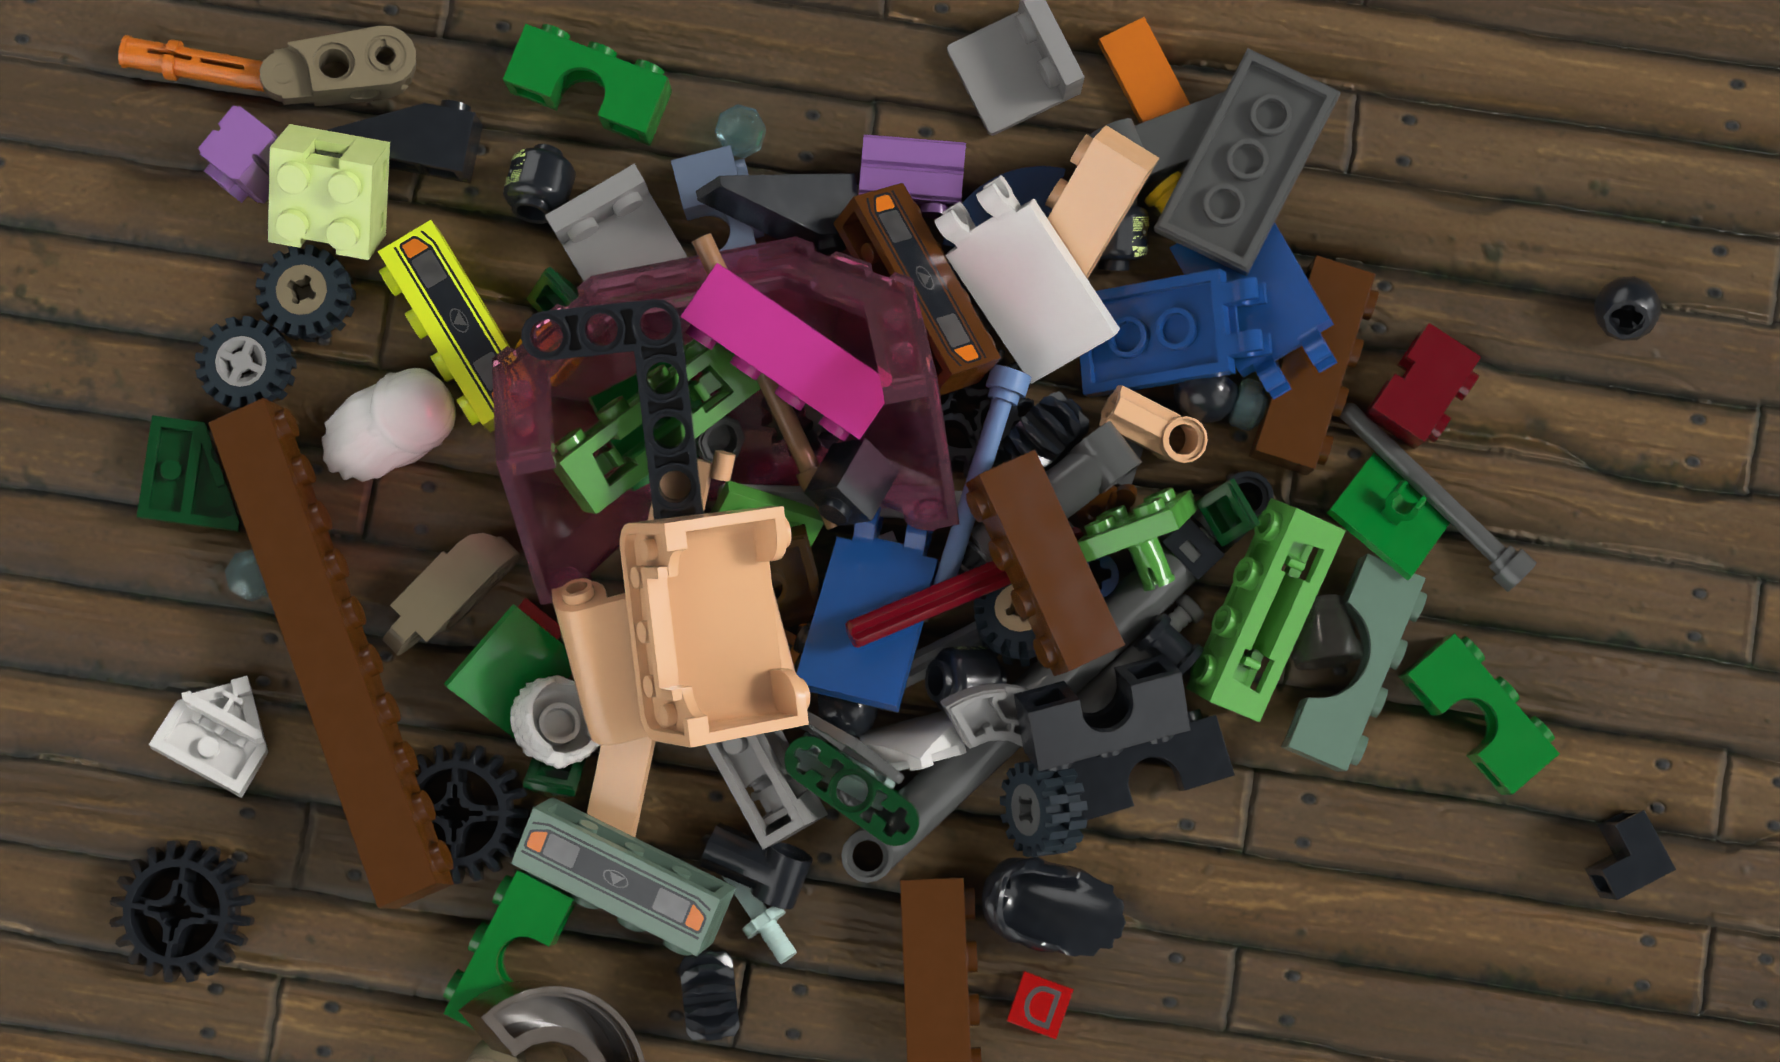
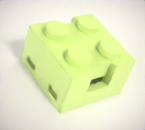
M289 124L270 146L268 242L301 248L306 240L330 244L336 249L337 255L369 260L386 236L390 142Z

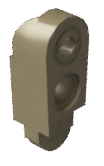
M375 26L288 42L287 48L273 50L274 53L270 54L263 61L260 67V82L264 92L270 98L283 102V105L314 102V106L317 107L392 98L402 94L412 82L416 71V49L412 40L402 30L393 26ZM396 56L390 65L381 64L376 60V58ZM330 62H340L348 68L347 73L339 78H330L324 75L321 70Z
M486 533L471 534L459 541L448 553L442 551L390 605L401 617L390 627L384 635L383 641L399 656L410 649L421 638L428 642L440 632H450L512 570L520 558V553L503 536L496 537Z

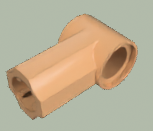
M1123 385L1116 387L1114 392L1107 398L1101 411L1099 426L1111 421L1123 438L1151 451L1160 460L1177 463L1193 462L1200 458L1206 450L1208 442L1207 432L1203 424L1197 419L1181 416ZM1176 426H1179L1184 431L1186 440L1183 448L1176 453L1170 446L1169 436L1171 431Z

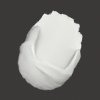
M411 368L397 373L386 374L377 384L351 395L329 420L324 423L326 434L322 436L323 461L327 464L331 473L339 472L343 480L354 477L361 482L373 478L378 479L395 468L415 463L430 450L441 445L443 440L452 431L456 420V407L451 392L438 377L425 369Z

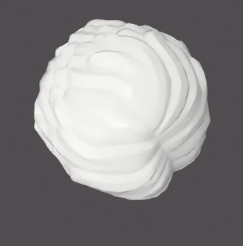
M560 675L548 676L547 678H538L534 682L526 683V687L520 689V695L515 697L511 707L510 721L515 741L518 746L522 747L523 753L546 765L561 769L570 764L582 762L584 758L589 757L591 753L598 749L600 745L593 742L590 737L574 681Z

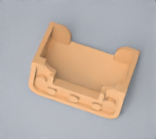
M767 506L628 523L623 526L620 535V554L639 712L644 730L653 741L691 748L809 725L807 709L810 705V692L808 685L795 671L782 668L771 579L770 561L782 559L786 548L791 543V528L785 517L784 506Z
M587 578L574 579L562 587L551 589L554 609L584 719L592 741L599 745L610 746L647 737L648 735L642 725L639 712L625 593L608 597L603 584ZM773 590L782 668L795 671Z

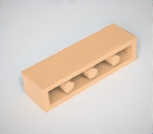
M1107 125L1094 138L1087 134L1084 136L1070 159V162L1077 165V168L1069 182L1060 178L1045 203L1046 206L1052 209L1047 219L1087 279L1159 160V157Z

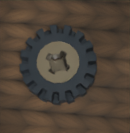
M305 244V249L288 246L289 253L283 254L279 250L272 256L276 261L271 266L266 262L261 268L265 273L264 279L257 278L255 286L260 290V295L256 296L257 305L263 309L261 313L264 318L281 333L297 341L300 338L306 342H316V337L326 340L333 337L330 331L334 328L341 331L346 326L342 322L346 315L352 317L354 308L350 306L351 300H356V291L351 287V284L354 282L351 275L345 270V267L324 249L320 251L313 245ZM309 282H310V286H307V287H305V288H303V289L300 288V287H302V286H304V285H308Z

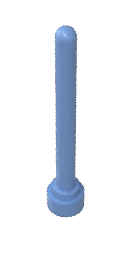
M995 365L990 370L986 386L990 388L987 397L992 400L966 482L992 469L1011 406H1017L1019 399L1026 397L1032 378L1028 374L1002 365ZM966 484L961 494L933 585L957 576L976 520L970 512L966 501V493L969 492Z

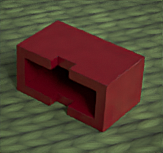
M1428 323L1419 331L1397 364V366L1405 370L1403 375L1400 377L1395 373L1390 381L1387 380L1365 414L1376 424L1414 449L1423 444L1426 439L1434 443L1451 420V417L1444 413L1455 397L1462 401L1478 380L1479 375L1473 372V369L1481 359V356L1431 323Z

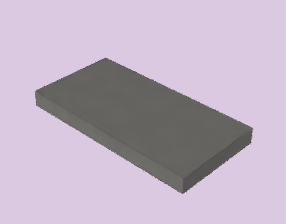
M1247 48L1154 227V232L1247 276L1330 117L1341 92Z

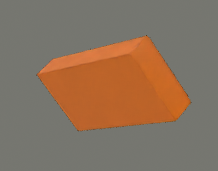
M1145 17L1099 38L1098 45L1140 124L1190 105Z

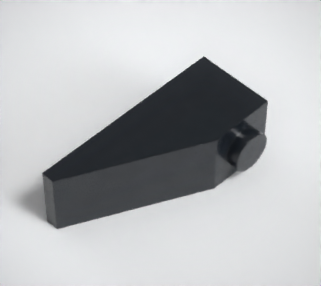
M442 100L440 106L422 103L327 129L326 131L390 142V169L471 184L483 125L476 113L471 112L469 105L454 100Z
M855 173L725 175L716 177L696 190L697 201L794 248H816L817 254L828 255L847 249L833 223L853 196L858 195Z

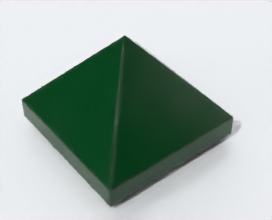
M552 267L544 270L527 297V301L538 312L582 307L584 305L578 288ZM547 320L561 336L563 334L561 327L556 322Z
M1234 478L1196 501L1197 506L1221 547L1260 524Z
M532 757L523 781V788L548 798L574 797L586 764V758L582 762L556 769Z

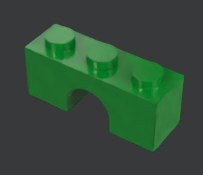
M525 24L503 77V81L511 94L557 111L561 99L569 87L584 81L596 83L605 89V97L598 113L603 128L648 146L651 145L672 93L669 79L663 75L664 70L641 59H637L635 64L616 58V51L597 42L590 41L588 46L569 40L571 36L567 32L553 25L542 24L541 29Z
M1455 633L1444 636L1398 677L1432 716L1443 714L1459 700L1472 702L1480 708L1486 719V733L1481 743L1466 756L1500 795H1513L1560 754L1551 744L1555 737L1538 717L1532 716L1529 719L1516 704L1520 697L1509 682L1501 676L1494 679L1481 664L1485 660V656L1472 640L1466 636L1460 639Z
M523 869L517 870L514 877L506 874L492 900V903L498 905V908L490 924L482 921L468 945V950L474 953L465 972L457 969L445 989L443 997L449 1000V1003L443 1014L474 1029L458 1010L479 994L493 987L514 982L507 974L504 965L505 952L513 940L518 937H529L548 947L557 943L577 904L574 902V898L571 897V893L555 885L551 886L527 874Z

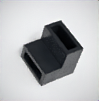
M1625 810L1598 824L1613 854L1584 868L1599 897L1619 900L1676 870L1645 810Z

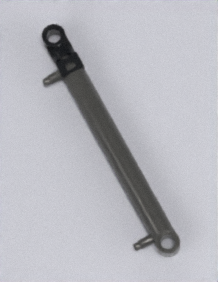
M1250 471L1238 473L1229 480L1234 478L1240 488H1248L1254 492L1258 502L1254 513L1258 518L1266 510L1270 499H1274L1273 488L1268 480L1259 473ZM1198 509L1178 530L1159 536L1163 540L1161 547L1171 572L1176 578L1174 581L1162 587H1158L1157 584L1154 590L1144 591L1142 588L1143 584L1135 568L1115 587L1114 591L1104 597L1125 646L1057 676H1054L1050 668H1045L1037 660L1011 685L1034 689L1065 681L1077 695L1194 583L1222 559L1248 532L1221 547L1202 512ZM987 741L971 749L965 745L967 753L935 761L933 766L921 769L898 791V793L910 800L919 812L920 824L914 838L904 845L891 846L881 842L860 827L843 845L841 854L842 864L848 875L857 881L865 883L875 882L886 876L890 870L1022 746L1010 741ZM841 790L837 791L840 800L847 805L855 806L862 803V801ZM870 806L861 813V816L868 821H871L874 811L885 818L887 823L884 830L890 835L897 829L906 833L910 828V825L905 822L908 812L902 807H899L893 813L884 807L882 811H876ZM866 840L874 841L883 851L882 863L878 868L870 871L860 869L853 860L854 848L858 843Z

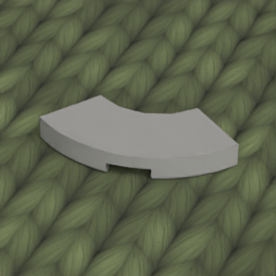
M986 684L964 689L940 701L961 740L969 749L987 741H1010L1023 747L1014 694L1030 689L1010 684Z

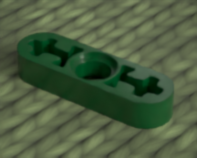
M802 736L789 745L784 757L785 768L788 774L798 783L887 845H904L914 838L919 828L920 816L916 806L910 800L818 736ZM813 745L818 747L821 752L817 759L829 769L832 768L834 759H837L844 765L831 778L827 791L818 786V782L825 777L823 774L813 768L806 773H802L797 768L801 762L799 757L795 755L799 747L806 751ZM847 775H857L867 784V797L859 805H847L838 797V783ZM877 790L882 791L888 796L880 803L888 811L894 813L899 807H902L908 812L905 822L910 825V828L906 833L897 829L892 835L888 834L884 830L887 821L875 811L871 821L861 816V813L872 805Z

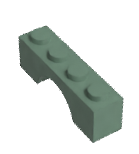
M1366 554L1358 559L1339 605L1351 617L1360 635L1362 653L1358 670L1349 684L1338 693L1326 698H1306L1300 700L1281 748L1337 772L1347 771L1350 764L1355 766L1359 764L1368 744L1369 738L1362 735L1369 716L1378 717L1388 695V689L1382 687L1389 668L1393 670L1398 668L1406 652L1408 642L1401 639L1408 621L1416 622L1424 608L1427 594L1421 592V589L1425 582V577L1414 573L1407 581L1380 558Z

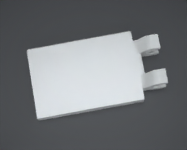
M1001 175L983 187L984 189L976 194L981 206L993 217L976 227L967 209L959 201L943 211L942 216L935 219L934 222L940 233L956 245L945 255L1021 370L1032 377L1030 381L1032 384L1114 337L1120 328L1035 199L1021 206L1008 182Z

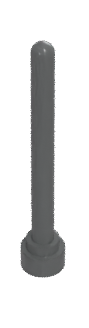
M1345 403L1340 418L1421 496L1424 495L1426 501L1491 562L1488 567L1495 573L1492 578L1505 591L1509 592L1534 568L1537 562L1522 548L1519 551H1516L1511 545L1506 548L1356 404Z

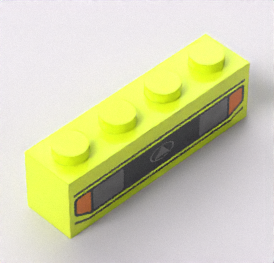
M432 220L378 251L386 264L385 267L379 270L380 275L394 296L400 293L404 294L412 308L404 313L407 320L420 339L426 336L430 337L438 351L430 357L446 382L455 379L464 395L456 400L472 426L481 422L491 433L543 401L442 233Z

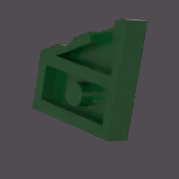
M152 415L137 518L240 532L241 524L205 422Z

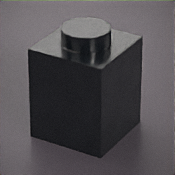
M866 438L834 443L826 453L804 494L819 507V513L826 520L837 526L869 522L874 518L899 471Z

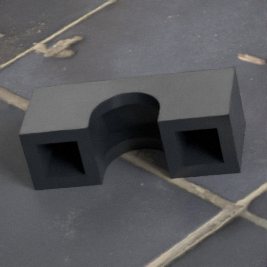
M1164 654L1114 667L1117 683L1114 698L1105 708L1093 713L1082 712L1080 699L1065 681L1015 693L1014 699L1025 754L1038 771H1061L1071 767L1075 761L1094 756L1102 758L1116 756L1124 748L1142 743H1164L1171 740L1175 734L1190 731L1182 672Z
M1200 709L1188 712L1190 731L1175 734L1167 742L1160 744L1142 743L1124 748L1116 756L1106 758L1094 756L1075 761L1068 769H1075L1078 774L1075 784L1082 783L1085 792L1079 795L1081 801H1087L1088 810L1082 811L1081 816L1090 820L1133 807L1134 803L1129 790V776L1133 767L1145 758H1156L1165 762L1174 773L1179 791L1189 790L1235 776L1217 716L1213 715L1203 718Z

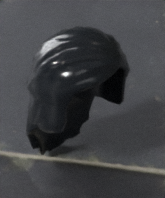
M1013 857L1001 861L988 875L981 895L983 915L993 931L1008 942L1021 944L1040 952H1059L1074 957L1080 955L1094 956L1100 948H1113L1114 940L1122 936V931L1126 924L1123 915V900L1117 898L1113 893L1114 886L1100 881L1080 868L1051 863L1040 857Z

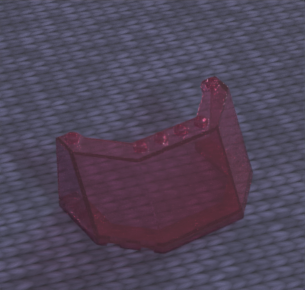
M798 237L720 251L728 270L878 372L885 404L861 438H866L899 471L881 504L903 513L905 521L916 529L935 530L959 525L938 379L913 278L894 272L888 278L874 273L869 262L835 251L831 256L821 254L814 250L812 242ZM698 255L592 275L577 287L579 296L567 307L557 304L551 310L647 299H663L673 304L675 308H680L681 316L708 276ZM650 308L641 318L642 330L652 339L664 338L672 329L671 316L662 308ZM599 313L594 315L587 325L589 337L599 345L610 344L617 336V324L607 314ZM681 318L685 346L694 338L685 332L690 323ZM545 319L535 326L533 338L539 348L545 351H553L560 346L563 333L561 327L556 322ZM522 343L516 349L506 346L492 358L496 464L540 605L553 603L551 589L562 587L567 582L578 578L592 580L591 573L620 547V535L623 526L628 523L648 520L652 501L650 483L636 491H632L630 488L598 514L582 511L553 470V468H556L555 454L558 452L555 444L574 429L581 427L585 432L599 421L588 398L637 373L634 351L548 361L539 360L531 356ZM699 372L691 380H696L702 373ZM760 389L727 414L739 421L745 436L738 457L735 458L730 481L753 485L790 486L799 484L796 474L800 472L792 455L789 456L785 440L778 444H771V437L776 432L775 428L761 426V419L768 411L760 406L764 397ZM718 390L714 391L710 396L712 397ZM849 434L845 441L856 440L858 438H856L852 434ZM609 441L603 445L612 448ZM822 447V450L816 456L819 463L822 462L829 449ZM596 450L594 453H592L593 456L597 455L599 451ZM618 467L613 468L612 470H610L607 474L604 475V477H607L610 473H612V472H613L614 470H616ZM711 478L707 501L717 500L718 488L725 484L726 481Z

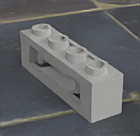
M782 730L706 745L762 849L788 839L828 815L819 797L788 774L785 768L784 757L789 743ZM747 787H753L755 791L751 793V798L745 789ZM756 800H760L767 813L763 818L754 804Z

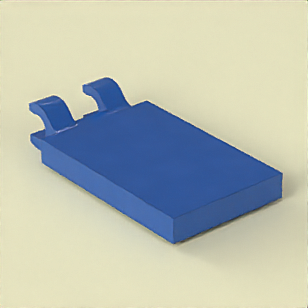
M1274 223L1247 276L1178 243L1170 247L1184 275L1220 268L1226 272L1227 282L1256 277L1257 283H1266L1268 303L1252 307H1237L1239 332L1250 329H1262V334H1271L1273 354L1255 358H1234L1235 366L1243 378L1256 371L1266 391L1270 393L1273 399L1292 390L1276 360L1300 346H1303L1319 373L1338 363L1321 332L1333 326L1334 323L1276 223Z
M1217 268L1095 291L1120 329L1114 337L1080 356L1083 395L1090 398L1111 395L1118 385H1123L1135 391L1177 384L1188 380L1236 374L1234 358H1255L1272 355L1271 334H1262V329H1250L1239 332L1237 307H1252L1268 303L1266 283H1257L1256 277L1227 282L1226 272Z
M879 507L872 521L855 523L852 540L841 537L836 539L796 674L805 680L809 692L899 712L924 621L859 648L854 647L849 640L845 624L851 619L931 587L939 563L938 559L926 557L934 529L930 528L931 518L911 514L906 528L904 544L879 539L884 518L880 516L881 507Z

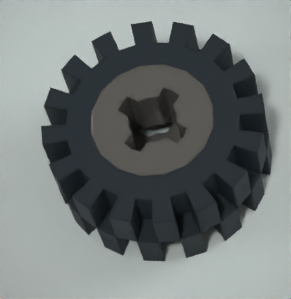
M1031 761L1014 764L1015 768H1009L1006 773L1009 779L1002 782L1001 788L1006 792V795L1000 796V805L1006 806V814H1001L1002 823H1009L1010 827L1006 831V835L1009 840L1015 839L1013 847L1017 852L1023 851V856L1026 857L1068 853V851L1076 849V843L1081 842L1084 837L1079 829L1087 827V819L1081 816L1082 811L1088 809L1087 801L1080 800L1079 794L1085 792L1082 783L1075 784L1078 776L1075 769L1038 771Z

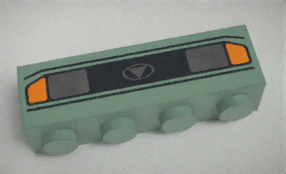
M554 797L533 807L511 864L525 870L527 874L551 886L555 885L571 893V897L574 898V902L590 909L601 908L617 916L618 923L625 928L636 932L647 931L663 939V944L668 949L682 955L693 954L698 956L713 944L736 889L735 886Z

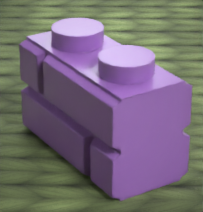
M232 106L218 123L221 129L219 131L212 130L198 148L200 155L210 163L204 172L241 203L247 196L257 203H265L269 198L270 146L278 137L272 130L241 106Z
M864 135L859 195L904 183L911 198L919 206L922 217L937 219L942 216L943 211L957 202H961L966 143Z

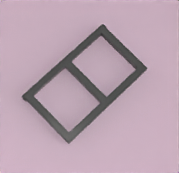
M807 711L809 725L799 726V728L811 735L824 739L839 751L893 782L899 784L903 781V774L859 739Z

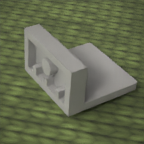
M1020 0L1018 12L949 44L947 47V53L988 134L991 136L1081 94L1085 77L1046 0Z
M635 164L545 215L597 305L627 302L646 291L648 286L658 277L669 273H677L686 268L690 263L686 253L649 193L647 185Z

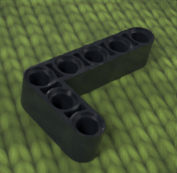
M647 299L547 310L533 314L528 318L522 328L521 340L526 351L539 360L550 361L634 351L654 519L704 514L682 321L679 311L674 305L663 299ZM650 308H662L671 316L672 329L666 337L652 339L643 332L641 318ZM599 313L611 316L618 327L615 340L607 345H599L593 342L587 332V325L590 319ZM541 320H552L561 327L563 333L562 342L553 351H545L539 348L534 341L533 331ZM666 362L673 365L677 370L679 380L677 386L672 391L666 393L658 392L649 385L647 376L652 365ZM663 417H674L683 424L685 436L677 445L665 446L655 438L654 425ZM670 471H680L686 474L691 482L690 492L680 499L667 497L660 487L662 476Z

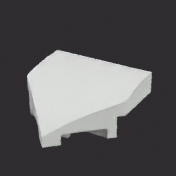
M248 676L232 679L231 683L191 693V691L181 693L182 699L176 701L149 743L152 750L241 798L268 754L267 744Z
M943 711L873 728L864 735L859 736L861 742L898 771L910 768V771L921 770L933 766L935 761L967 753L965 744L948 715ZM874 771L875 776H882L878 772Z

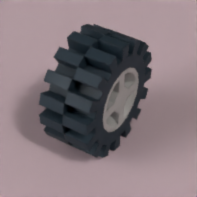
M233 316L225 319L227 325L223 327L217 323L213 325L210 330L214 334L209 339L205 336L202 337L199 344L204 347L203 352H196L195 361L200 364V369L195 371L197 379L204 383L201 387L214 400L235 411L262 398L272 402L277 397L283 400L288 393L284 391V388L287 384L293 386L296 377L291 375V369H297L296 359L291 356V352L294 351L290 343L271 325L261 319L257 321L251 316H243L242 320H238ZM251 370L250 373L243 375L244 372Z

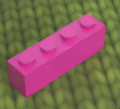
M716 263L680 316L690 323L685 331L689 336L710 350L714 348L717 342L735 354L730 361L733 366L754 380H757L760 374L763 373L779 384L774 392L778 397L799 411L807 403L823 414L818 424L843 441L847 439L849 434L860 440L896 388L894 383L719 263Z

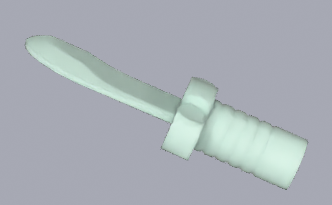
M722 876L727 883L736 887L734 895L751 918V921L742 928L747 938L750 939L760 933L779 964L792 958L797 951L777 923V920L786 913L784 909L773 906L767 909L762 901L752 895L751 888Z

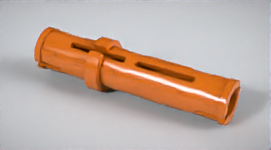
M125 35L121 40L118 52V61L121 68L161 73L164 79L177 81L180 77L264 92L260 82V67L263 61L184 47L182 41L173 39L169 40L166 44Z

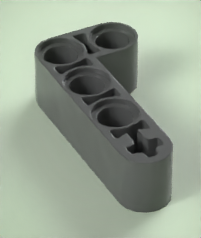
M1225 92L1138 125H1134L1132 118L1121 119L1107 124L1108 127L1159 157L1144 185L1168 177L1177 171H1184ZM1105 126L1097 129L1090 136L1094 138Z

